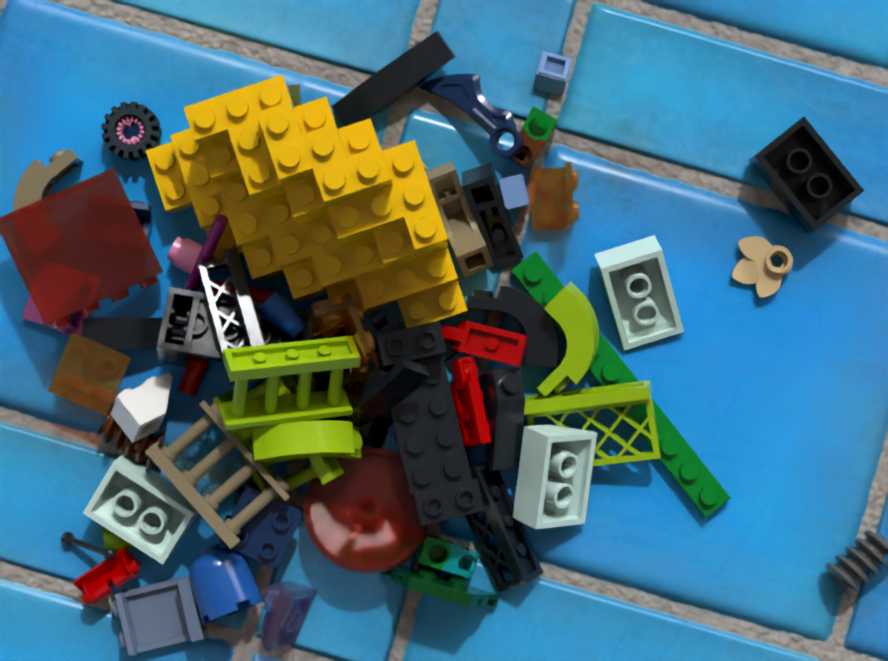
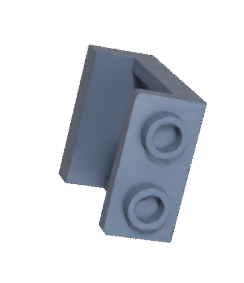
M189 575L120 591L115 594V600L112 601L114 616L116 619H120L123 629L119 633L120 643L123 650H128L129 657L135 656L140 652L189 640L191 642L203 640L208 635L206 624L202 623Z

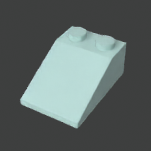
M655 235L594 254L624 350L684 332L663 251Z

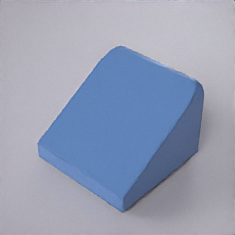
M542 51L533 88L562 96L573 59Z
M518 174L500 179L499 184L505 208L508 210L527 208L529 199L523 175Z

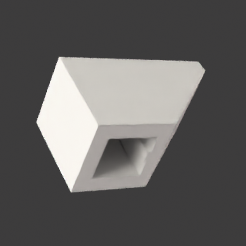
M169 373L158 378L153 376L133 390L131 388L123 390L115 398L116 402L110 415L132 443L158 431L167 410L172 376Z

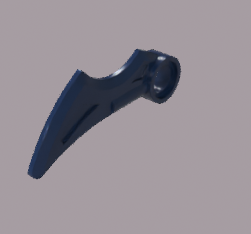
M446 75L426 81L420 85L421 89L448 100L471 117L490 135V148L498 156L510 159L516 157L521 152L524 144L523 136L516 128L511 111L497 108L486 100L481 90L480 75ZM510 133L514 137L513 146L509 150H501L499 147L500 137Z

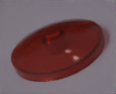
M361 447L362 458L347 460L337 458L344 474L323 485L317 477L310 481L304 499V520L313 545L324 558L344 570L371 574L393 569L408 560L422 544L429 524L423 526L416 525L400 455L382 448Z

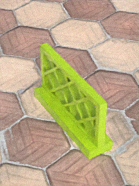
M651 380L560 391L558 394L552 392L546 397L543 394L525 397L524 415H526L528 426L535 425V417L546 416L555 422L556 426L569 427L563 421L569 413L578 412L587 419L581 430H585L592 423L605 433L595 447V453L600 457L594 458L593 466L661 458ZM646 404L648 416L641 425L626 415L632 405ZM626 406L623 411H621V410H619V409L617 408V407ZM609 408L618 415V418L609 429L594 418L601 409ZM595 410V411L592 413V415H590V414H588L587 412H585V411ZM564 414L560 419L554 416ZM621 419H624L637 429L627 442L612 432ZM648 421L650 432L644 428ZM641 432L651 439L653 451L639 452L631 446V443ZM608 436L623 446L617 455L608 456L599 449ZM626 450L631 452L630 454H624Z

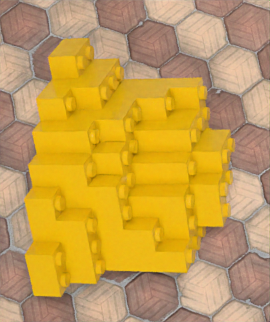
M279 75L183 107L190 129L170 135L172 141L170 143L146 150L165 211L173 214L194 207L200 228L206 231L207 236L218 214L225 215L228 218V223L214 252L215 260L223 258L225 249L237 247L240 257H245L253 280L261 283L285 275L293 300L302 302L328 293L334 314L347 318H353L398 302L406 328L441 321L468 311L448 250V237L415 140L382 151L371 118L338 129L327 96L294 107L284 76Z

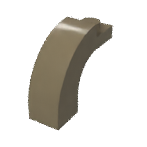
M70 148L66 151L62 149L56 152L49 159L50 164L48 166L36 158L21 176L15 191L13 213L16 228L24 244L39 259H44L67 240L50 218L48 200L55 185L84 162Z
M452 161L427 171L426 175L449 244L464 278L493 267L488 248L472 215Z

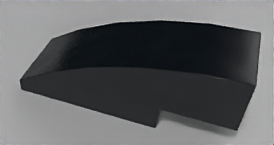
M82 318V349L157 350L156 347L163 318Z

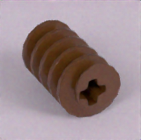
M110 414L97 433V436L104 432L103 442L105 443L115 439L113 448L116 450L125 446L124 455L127 457L136 452V463L140 464L147 459L146 469L149 471L155 466V463L145 451L154 443L159 449L164 445L166 447L168 443H163L165 438L164 432L157 437H153L152 433L132 443Z

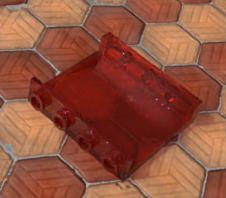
M114 168L0 217V236L43 321L44 328L52 325L53 330H56L71 323L70 316L79 312L82 313L83 317L101 309L99 303L111 299L112 303L118 302L130 296L128 290L140 285L142 290L153 286L159 282L157 277L163 273L162 267Z

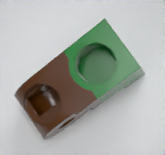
M533 106L520 131L524 141L523 148L516 157L509 160L529 170L558 120Z

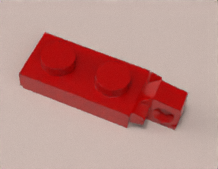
M460 321L458 328L441 324L443 338L454 342L452 349L458 350L460 353L521 368L528 336L470 321Z
M471 356L453 360L451 365L455 385H451V391L464 446L470 447L491 442L490 425L486 418L483 393L480 389L477 376L478 369L474 358Z

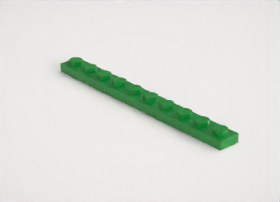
M537 251L511 270L529 295L543 308L564 288L563 284ZM548 313L549 317L553 322V325L566 340V336L562 327ZM599 331L598 351L589 369L601 386L638 382L634 374ZM653 400L661 452L659 460L700 512L707 517L731 497ZM646 404L632 405L626 415L641 425L648 416ZM626 406L618 407V408H619L621 411H623ZM648 421L644 428L650 432ZM640 432L641 437L653 451L651 439Z

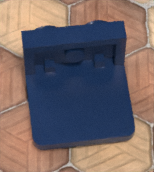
M250 482L245 487L240 486L233 500V503L236 504L232 516L227 515L224 521L228 518H234L262 493L256 483ZM275 498L240 529L241 533L237 537L241 540V543L234 550L269 567H278L302 518V511ZM220 539L219 543L227 546L226 543L222 539Z

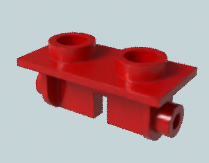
M123 547L116 552V557L113 560H104L72 583L83 593L81 598L87 606L90 604L96 605L98 601L112 593L111 585L114 584L118 589L132 578H136L138 576L137 573L141 571L140 566L142 563L126 547Z

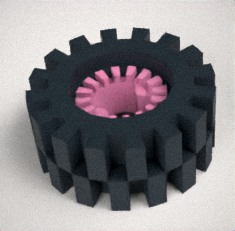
M131 101L129 104L122 102L120 103L121 106L112 107V112L110 114L106 113L104 117L106 122L105 124L102 123L101 129L104 130L102 138L106 142L105 145L114 154L125 160L138 161L139 158H147L146 150L155 148L161 142L159 136L162 134V129L159 126L158 118L146 106L140 105L137 102ZM134 123L138 124L140 135L138 137L132 136L130 140L126 139L124 136L125 127H132Z

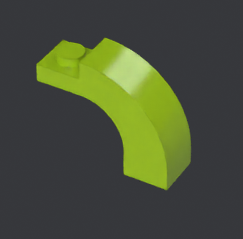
M572 282L567 284L544 307L562 327L567 340V350L563 361L537 387L545 397L552 390L558 394L570 382L566 376L577 384L592 366L598 351L599 326L596 314L586 296Z
M337 420L299 421L252 428L254 461L276 463L311 457H332L347 460L362 458V437L359 433V427L353 426V422Z

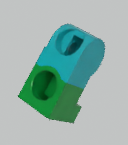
M424 532L415 559L420 564L471 578L480 553Z

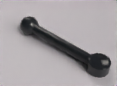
M66 532L61 537V541L66 546L72 544L104 555L107 560H113L116 557V551L113 548L104 549L76 539L71 532Z

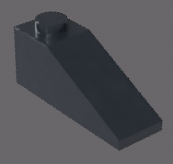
M490 162L462 172V188L488 248L493 267L497 268L523 259L524 256L509 210L505 208L500 184L492 163Z
M520 368L491 370L478 377L480 389L483 393L486 418L490 425L491 442L485 443L489 472L518 469L525 407V395Z

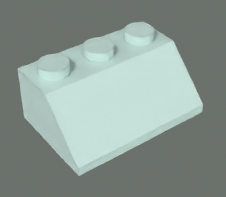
M549 424L524 426L513 518L534 529L585 524L597 439L596 432Z
M122 454L113 461L83 514L163 565L190 528L198 512L172 482L152 469L150 471L147 470L144 464L136 463L133 457H127Z

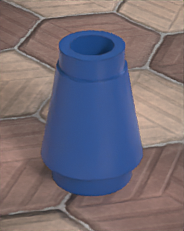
M274 292L258 309L263 315L261 319L289 335L292 339L306 327V324L284 295L280 296L277 292Z

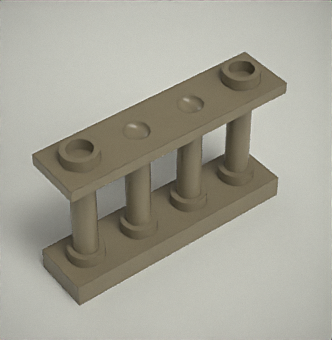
M204 400L199 404L206 413L201 419L168 447L164 445L159 449L154 443L145 453L226 545L233 550L241 543V540L237 537L241 533L240 529L277 496L286 503L290 499V496L286 493L290 490V487L279 475L273 478L259 461H254L252 453L231 430H225L218 406L215 403L209 406ZM215 424L227 438L190 471L186 469L181 473L173 464L178 460L176 456ZM234 448H237L248 462L211 495L207 493L202 497L195 489L199 484L197 481ZM258 472L268 483L269 487L234 518H228L223 521L216 513L220 508L218 505L254 473Z

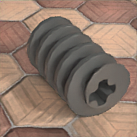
M870 530L864 532L867 542L857 538L854 541L857 550L850 546L846 547L845 553L847 558L840 554L835 556L838 567L830 562L825 565L830 577L848 596V587L856 591L860 590L857 579L866 583L869 582L866 574L867 571L876 575L879 574L876 566L877 563L885 567L888 566L886 559L888 541L877 531L876 534Z

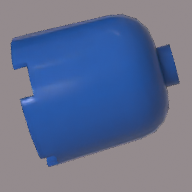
M220 544L206 547L201 550L203 556L196 559L189 568V581L203 624L214 622L216 618L226 614L231 616L264 602L245 555L234 549L231 550L229 547L221 549Z

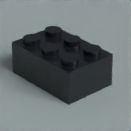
M805 117L795 122L748 160L806 233L815 231L864 191Z

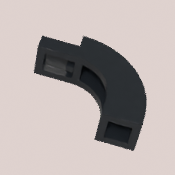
M500 286L499 298H493L492 291L475 290L474 296H467V309L502 312L513 317L520 324L524 335L529 337L525 349V365L557 367L558 339L556 330L548 313L534 298L518 289L507 286Z

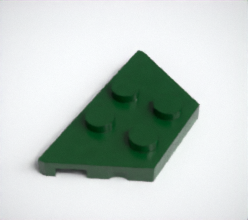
M384 560L381 574L391 576L392 580L400 583L407 589L468 607H486L487 605L497 607L499 594L469 586L467 579L450 575L449 579H445L437 575L438 571L428 567L419 566V570H415Z

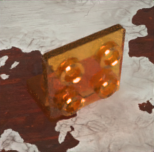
M565 162L563 167L530 168L531 232L569 231L573 227V223L579 221V202L573 201V192L578 189V169H572V162Z
M348 292L312 304L308 325L312 336H332L343 327L346 336L353 337L360 353L361 361L360 367H358L360 373L368 370L369 362L372 360V350H375V345L369 331L364 332L360 322L363 320V313L358 301L353 302Z
M73 333L69 337L48 391L108 416L116 402V394L131 358L100 343Z

